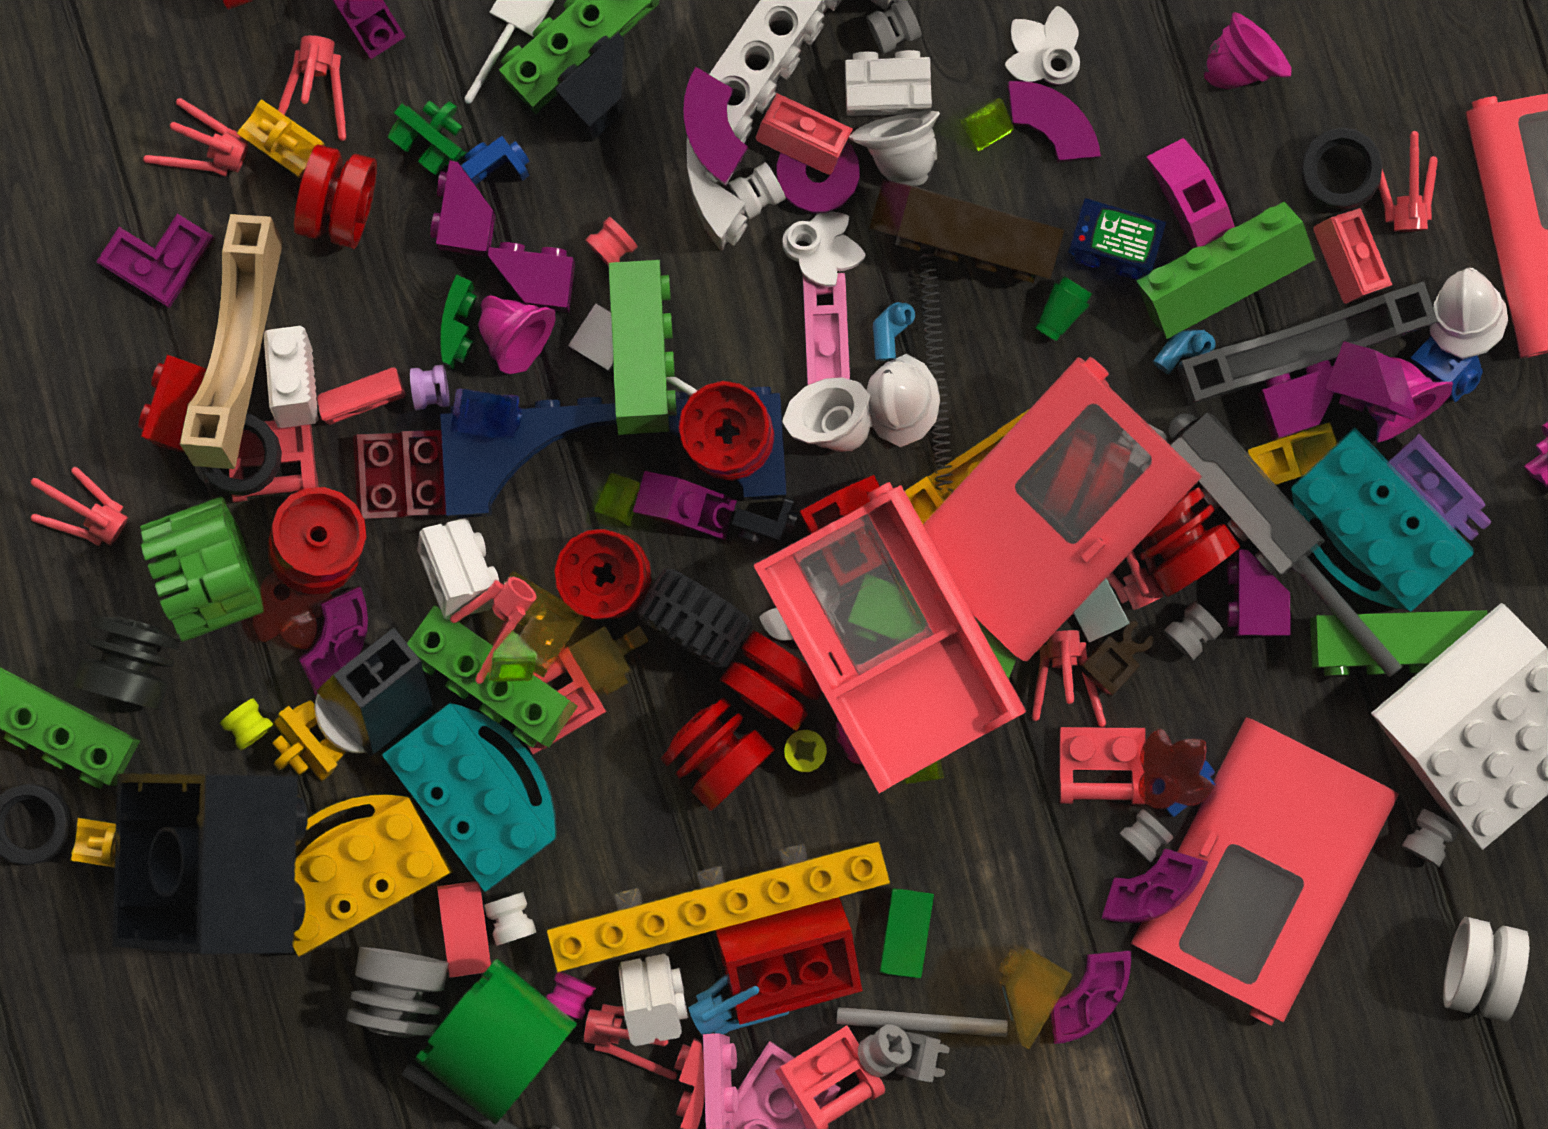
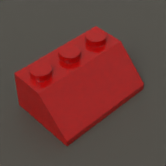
M839 897L715 930L731 996L733 997L753 986L759 987L758 994L734 1007L739 1025L863 991L852 930Z

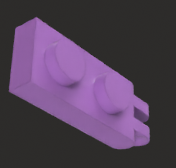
M1417 434L1388 461L1456 531L1459 529L1469 540H1473L1478 535L1476 528L1469 522L1470 519L1482 529L1491 524L1489 518L1481 511L1485 506L1484 501L1420 434Z

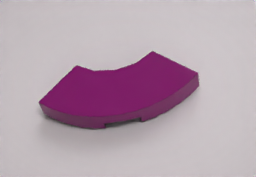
M695 67L690 76L684 97L686 133L691 148L702 166L716 180L726 186L748 150V147L735 136L728 122L727 106L733 88Z
M1024 81L1008 82L1012 126L1029 127L1042 134L1053 146L1058 163L1100 159L1099 143L1092 125L1079 107L1070 99L1056 90L1041 84Z
M359 585L320 603L324 618L321 636L314 647L299 658L316 697L318 694L316 690L332 675L357 657L362 650L367 634L368 616L365 598Z
M1164 849L1158 862L1145 874L1131 879H1113L1102 919L1119 923H1139L1167 914L1179 906L1193 892L1205 872L1208 861Z
M1130 950L1087 954L1086 970L1078 986L1066 996L1049 1001L1054 1044L1066 1043L1087 1035L1099 1027L1121 1001L1128 984L1131 968Z

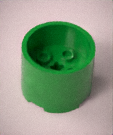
M498 958L483 973L484 976L465 994L429 1039L427 1047L415 1058L420 1065L494 1125L499 1122L577 1025L573 1019Z

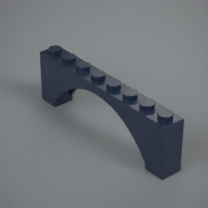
M751 387L748 389L757 394L771 417L775 434L773 448L763 467L749 477L735 481L744 490V501L786 498L780 393L771 394V387ZM676 392L677 416H669V432L667 433L681 438L679 431L681 412L689 400L685 392ZM586 397L577 399V406L560 407V400L535 401V408L518 409V403L505 402L492 404L493 411L476 412L475 405L451 406V413L440 414L446 516L449 519L492 516L491 505L503 487L518 469L535 454L570 434L593 427L617 425L615 403L603 404L601 397ZM727 425L726 431L719 433L718 436L722 437L726 444L732 443V437L740 433L735 432L732 425Z

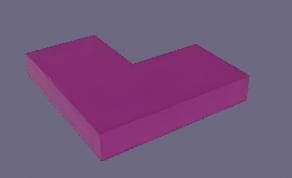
M177 214L155 249L121 227H118L98 258L97 263L170 308L215 237Z

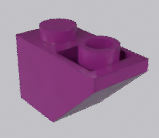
M332 0L370 59L406 37L383 0Z
M449 161L448 172L441 171L439 175L437 196L443 197L441 213L434 212L430 237L437 238L436 245L439 250L488 257L496 219L494 211L460 164L455 161Z
M500 242L499 248L489 247L488 257L523 303L537 305L539 308L548 307L557 312L569 313L575 261L573 257L566 256V250L542 247L541 253L524 251V245L511 242Z
M1343 341L1325 389L1340 395L1339 404L1363 412L1365 405L1371 407V414L1394 422L1396 415L1414 420L1416 409L1401 363L1378 351Z
M1329 360L1306 367L1307 375L1291 380L1290 374L1286 373L1265 381L1267 388L1261 390L1257 396L1273 441L1303 432L1320 424L1335 394L1325 389L1334 367H1331Z
M645 471L633 512L663 523L725 540L737 499L677 477Z
M1249 550L1235 551L1234 559H1228L1226 567L1227 584L1234 585V602H1227V627H1234V637L1289 636L1290 592Z

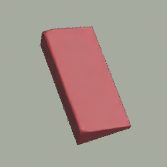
M777 93L761 121L756 140L830 175L853 129Z
M1361 208L1331 217L1314 226L1315 236L1344 303L1355 301L1392 285Z
M390 368L318 395L317 400L322 420L331 425L405 398L406 393L397 369Z

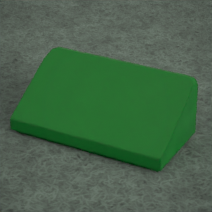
M892 887L879 968L880 973L915 978L922 977L934 894Z

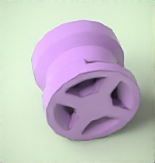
M444 364L435 365L429 371H422L420 368L410 369V384L415 410H424L430 404H437L440 407L450 405ZM437 383L440 384V390L437 389Z

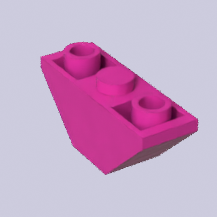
M1184 138L1146 157L1192 248L1205 246L1222 237L1229 229L1235 227L1229 207L1209 168Z

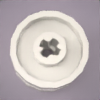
M1464 917L1456 931L1448 957L1443 988L1444 1006L1470 1013L1479 1003L1482 1016L1507 1022L1516 1009L1525 980L1529 956L1528 932L1502 925L1493 935L1489 922Z

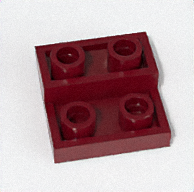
M441 430L357 434L353 436L357 507L365 520L446 515Z

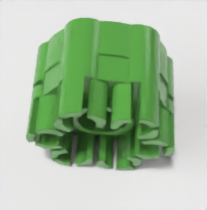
M222 496L140 526L144 541L141 545L146 561L152 558L157 560V562L148 565L149 571L154 580L165 576V580L155 583L158 596L172 595L170 598L161 600L160 603L166 616L173 622L182 642L264 613L262 592L241 531Z

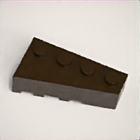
M887 180L882 181L869 229L897 236L896 245L920 251L922 243L934 246L935 251L933 255L958 262L960 254L973 257L971 266L995 273L998 265L1012 268L1010 277L1034 283L1036 275L1051 279L1064 230Z

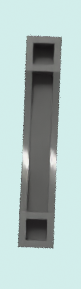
M1423 281L1298 326L1183 360L1176 368L1189 406H1193L1263 383L1268 379L1286 373L1290 374L1322 361L1336 359L1343 341L1369 348L1427 329L1438 321Z

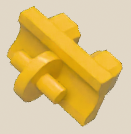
M262 99L256 105L249 119L237 132L238 136L299 178L304 174L313 148L317 144L324 146L323 141Z
M311 700L297 706L293 710L290 706L286 707L278 714L279 717L273 723L282 733L272 743L282 754L273 764L278 770L290 764L299 776L310 767L322 782L332 774L338 765L337 762L346 751L332 744L327 738L319 742L310 732L312 728L318 725L315 716V704Z
M78 818L76 840L71 861L115 867L116 824Z

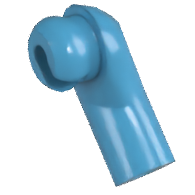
M893 303L874 320L873 334L876 361L896 359L895 337L913 323L915 319V310L910 304Z
M1183 330L1170 337L1153 360V364L1164 373L1170 374L1181 358L1195 357L1213 351L1216 346L1215 339L1205 330Z

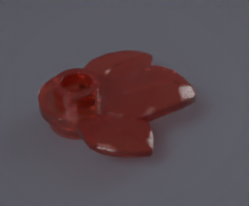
M272 572L264 579L261 585L264 613L253 616L255 632L262 642L269 641L280 633L284 640L292 646L308 650L312 647L316 636L317 622L315 618L323 617L320 603L333 596L330 592L306 594L289 587V597L278 599L274 595V588L278 584L285 583L276 576L275 572Z
M1163 729L1154 731L1146 739L1140 753V761L1144 773L1139 780L1138 789L1142 800L1147 805L1157 809L1168 808L1175 802L1187 806L1203 802L1215 788L1211 781L1200 775L1206 759V742L1202 739H1185L1172 745L1169 736ZM1158 779H1163L1166 785L1165 790L1161 794H1155L1152 789L1153 783Z

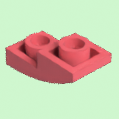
M471 881L437 886L446 957L449 963V978L484 973L491 965L479 883Z
M694 1038L691 1047L682 1044L674 1067L682 1071L679 1078L680 1082L694 1086L692 1093L684 1090L676 1115L683 1117L680 1126L683 1129H698L705 1100L702 1040Z

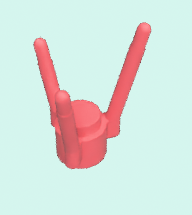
M303 36L301 38L300 50H295L293 66L279 103L278 111L284 115L286 114L300 72L304 73L300 101L303 104H307L314 76H326L328 69L331 76L338 138L340 141H344L347 136L339 71L341 56L333 54L335 45L333 40L320 36Z
M178 98L176 104L221 135L215 133L211 137L176 122L170 123V129L208 145L207 157L214 159V161L206 162L145 155L143 157V161L148 164L210 171L226 177L229 170L236 173L239 172L246 157L249 143L238 136L237 131L229 129L194 105H191L182 98Z
M1412 131L1410 134L1409 196L1397 197V205L1395 206L1382 169L1378 188L1385 208V222H1394V232L1428 230L1427 220H1432L1431 204L1438 159L1433 156L1429 160L1422 200V196L1419 195V134L1417 131Z
M73 467L71 473L104 505L103 507L96 503L92 509H89L37 478L31 480L32 486L84 516L86 519L83 525L89 528V530L38 514L31 516V520L35 523L87 539L99 547L102 542L109 546L113 545L127 523L128 517L121 513L123 506L109 498L77 467Z
M1148 537L1141 541L1143 550L1151 544ZM1133 550L1127 555L1126 559L1132 573L1123 577L1125 586H1123L1113 572L1107 577L1109 584L1116 591L1121 604L1129 601L1133 610L1144 607L1164 596L1159 585L1151 575L1157 567L1154 556L1145 559L1146 569V567H1140Z
M510 577L504 585L495 580L487 591L450 617V622L456 623L493 599L492 609L494 613L505 621L493 640V648L475 678L477 684L483 683L516 625L536 600L534 590L519 578Z
M1077 630L1055 631L1046 641L1047 645H1042L1039 648L1040 664L1033 701V721L1040 719L1050 660H1052L1053 668H1062L1066 702L1068 704L1074 702L1072 667L1078 666L1077 658L1080 665L1087 659L1086 643L1080 642L1079 631ZM1082 672L1097 723L1100 727H1104L1106 720L1096 685Z
M603 1004L601 1011L589 1010L584 1031V1042L595 1044L594 1051L612 1054L671 1080L677 1078L676 1072L611 1044H619L620 1038L630 1040L628 1029H623V1019L616 1018V1016H624L623 1006ZM656 1038L654 1043L649 1044L666 1046L668 1040L660 1041Z

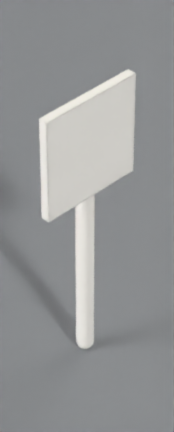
M496 0L490 10V14L508 24L465 96V103H472L515 27L533 36V31L543 22L555 0Z
M595 304L568 346L608 371L613 367L611 312ZM667 377V382L691 396L697 392L695 388L677 377Z

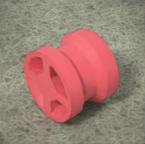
M608 217L603 222V229L597 234H590L585 239L590 248L608 266L609 263L620 262V258L625 253H633L638 248L634 240L611 217Z

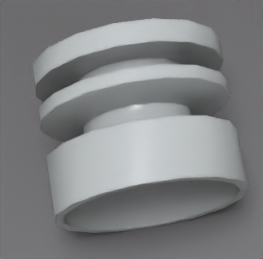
M360 947L355 975L363 980L372 982V990L353 991L350 998L354 1001L369 1004L368 1010L348 1009L346 1020L359 1024L371 1032L403 1038L420 1035L432 1036L436 1032L437 1024L419 1019L420 1013L439 1014L440 1007L422 1000L423 993L444 991L449 963L405 952Z

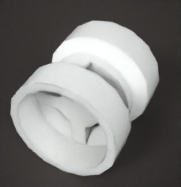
M766 162L754 168L753 174L749 177H738L729 182L734 196L745 202L746 216L749 220L759 215L762 207L768 204L776 205L786 199L778 180ZM752 187H754L759 197L756 196Z
M524 892L483 905L487 918L496 920V924H494L495 929L492 933L496 946L536 933L533 920L529 919L522 912L527 906Z

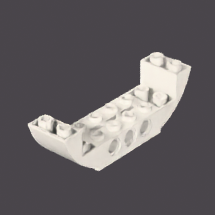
M760 0L709 74L733 88L731 95H737L744 100L736 106H727L728 122L735 136L743 143H745L753 130L751 126L753 116L757 111L764 114L777 94L775 92L776 83L782 76L787 80L800 61L798 55L801 52L800 48L803 43L806 42L811 45L824 26L822 20L827 8L834 11L842 0ZM900 0L871 1L887 11L893 1ZM777 27H785L790 32L784 36H778L772 30ZM754 61H761L767 65L760 71H754L748 67ZM687 136V170L694 206L705 230L722 251L728 242L734 246L748 226L746 224L748 218L746 217L745 202L716 184L718 180L699 162Z

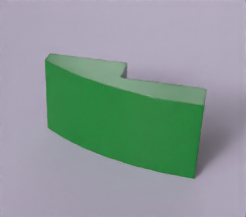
M457 274L445 303L441 325L442 362L452 370L457 361L461 363L466 361L474 344V341L469 339L472 333L469 327L458 321L461 316L467 318L470 315L477 299V295L472 293L475 288L473 283Z

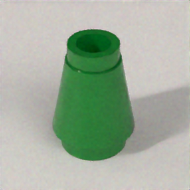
M1063 276L1059 284L1054 283L1036 329L1053 340L1058 341L1059 337L1090 306L1087 302L1092 293Z

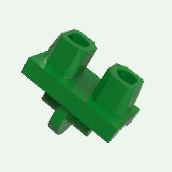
M428 101L422 111L432 118L431 123H429L410 107L401 103L394 112L399 118L394 123L388 138L406 152L409 151L420 135L426 138L432 144L418 162L436 176H439L441 171H445L448 168L449 161L461 163L467 153L441 133L445 128L452 135L457 136L462 130L463 126L453 119L457 106L450 101L440 109L433 102Z

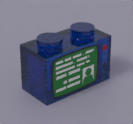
M1085 198L1080 207L1067 253L1076 255L1075 261L1083 265L1099 267L1101 262L1116 267L1115 273L1121 276L1140 279V275L1146 276L1153 269L1166 222Z

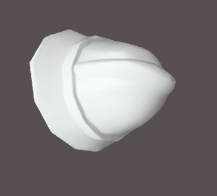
M929 110L878 119L857 128L849 136V139L868 148L878 169L889 181L918 186L925 183L929 178L934 161L937 160V143L932 127L940 113Z
M1474 268L1458 271L1448 278L1433 304L1438 322L1430 326L1431 336L1441 350L1461 359L1487 353L1503 338L1508 323L1506 303L1491 282Z
M905 354L886 362L871 376L866 390L870 394L867 409L870 411L873 428L878 436L899 447L922 439L935 424L940 404L937 381L925 363Z
M843 377L823 379L805 386L789 401L782 423L791 436L799 441L816 444L821 448H829L836 452L853 451L864 443L868 438L870 427H873L872 416L867 409L870 394L857 381Z

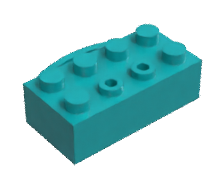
M1355 427L1292 486L1294 506L1308 522L1313 518L1319 519L1326 534L1338 551L1356 568L1378 580L1381 587L1377 591H1372L1351 579L1329 559L1320 546L1313 551L1317 559L1342 584L1359 595L1377 603L1412 612L1474 554L1473 548Z
M450 703L382 754L485 892L492 889L557 838L553 799L540 766L530 751L514 734L500 723L495 722L478 711ZM482 726H488L501 735L523 758L538 785L542 797V803L539 806H533L530 803L520 776L507 758L492 744L480 737L479 729Z

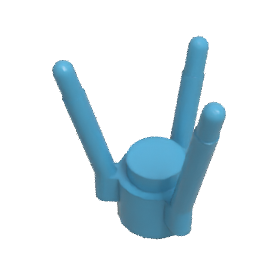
M726 974L709 989L696 995L699 1002L688 1007L690 1015L702 1036L703 1034H711L713 1032L724 1035L735 1029L789 1014V1012L741 1025H739L738 1019L727 1022L728 1019L733 1017L730 1009L758 994L759 987L753 986L726 1001L722 995L714 997L728 985Z

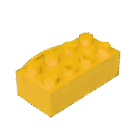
M368 795L351 798L333 804L308 818L307 830L323 819L352 807L370 804L375 809L371 817L356 819L330 829L315 839L295 858V882L300 885L305 897L304 920L301 927L293 934V947L298 957L307 954L454 872L413 797Z

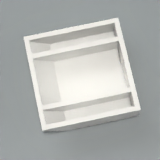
M1500 603L1371 713L1451 822L1460 829L1459 833L1482 850L1548 795V649L1506 605Z

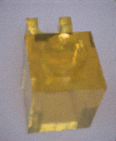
M604 626L568 649L593 691L597 693L603 689L605 694L609 695L629 683L625 676L631 673L632 670L624 656L649 641L640 626L615 641Z

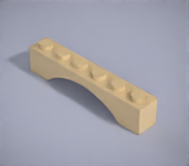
M230 214L222 249L221 301L214 346L204 379L195 397L188 405L180 445L193 466L235 469L263 332L265 330L283 240L271 217Z

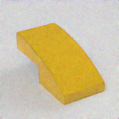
M1331 422L1254 447L1249 449L1248 453L1274 484L1278 485L1302 477L1338 442Z

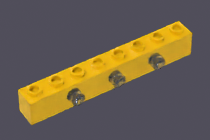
M879 841L812 859L807 858L804 844L779 850L783 863L782 867L726 882L722 867H713L697 872L700 889L644 904L639 888L614 894L618 908L617 911L547 930L557 972L889 884L890 881Z

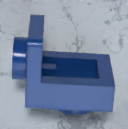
M501 136L488 146L485 142L475 146L465 155L464 158L467 161L461 165L473 184L476 185L506 162L510 163L523 181L529 176L525 165L530 160L516 141L509 145Z

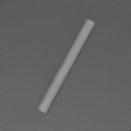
M843 1007L837 1008L836 1024L882 1028L885 1025L892 1024L905 1030L1007 1037L1008 1027L1007 1020Z

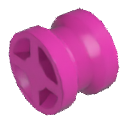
M557 972L554 978L556 983L555 989L546 998L565 1014L583 1019L586 1012L584 1004L587 998L593 996L596 987L566 973Z

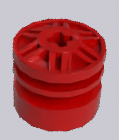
M721 381L705 385L691 395L681 412L679 431L682 444L698 468L713 478L733 481L749 477L763 467L772 452L775 434L771 417L757 394L742 384ZM727 425H732L735 432L740 433L732 437V443L726 444L723 438L718 436L719 433L726 431Z
M1199 487L1187 492L1146 535L1145 538L1148 537L1152 543L1138 554L1140 560L1148 559L1159 553L1164 559L1153 570L1151 575L1166 597L1175 594L1206 574L1240 547L1225 524L1217 525L1209 530L1204 529L1202 523L1213 513L1214 508L1212 505L1204 507L1195 514L1192 512L1190 507L1205 496Z
M606 529L585 531L570 539L559 553L555 567L556 587L564 603L576 613L593 619L621 618L636 610L647 595L652 580L650 561L643 548L629 536ZM611 564L613 566L611 573L616 576L613 583L605 582L601 586L599 584L601 577L596 574L599 567L607 568Z
M725 697L717 703L702 709L673 737L668 750L660 758L666 766H670L681 755L688 760L675 773L679 779L687 776L695 769L702 774L691 792L710 811L733 792L775 750L757 730L749 732L740 739L733 734L744 718L740 713L736 714L725 725L720 721L722 715L732 706Z

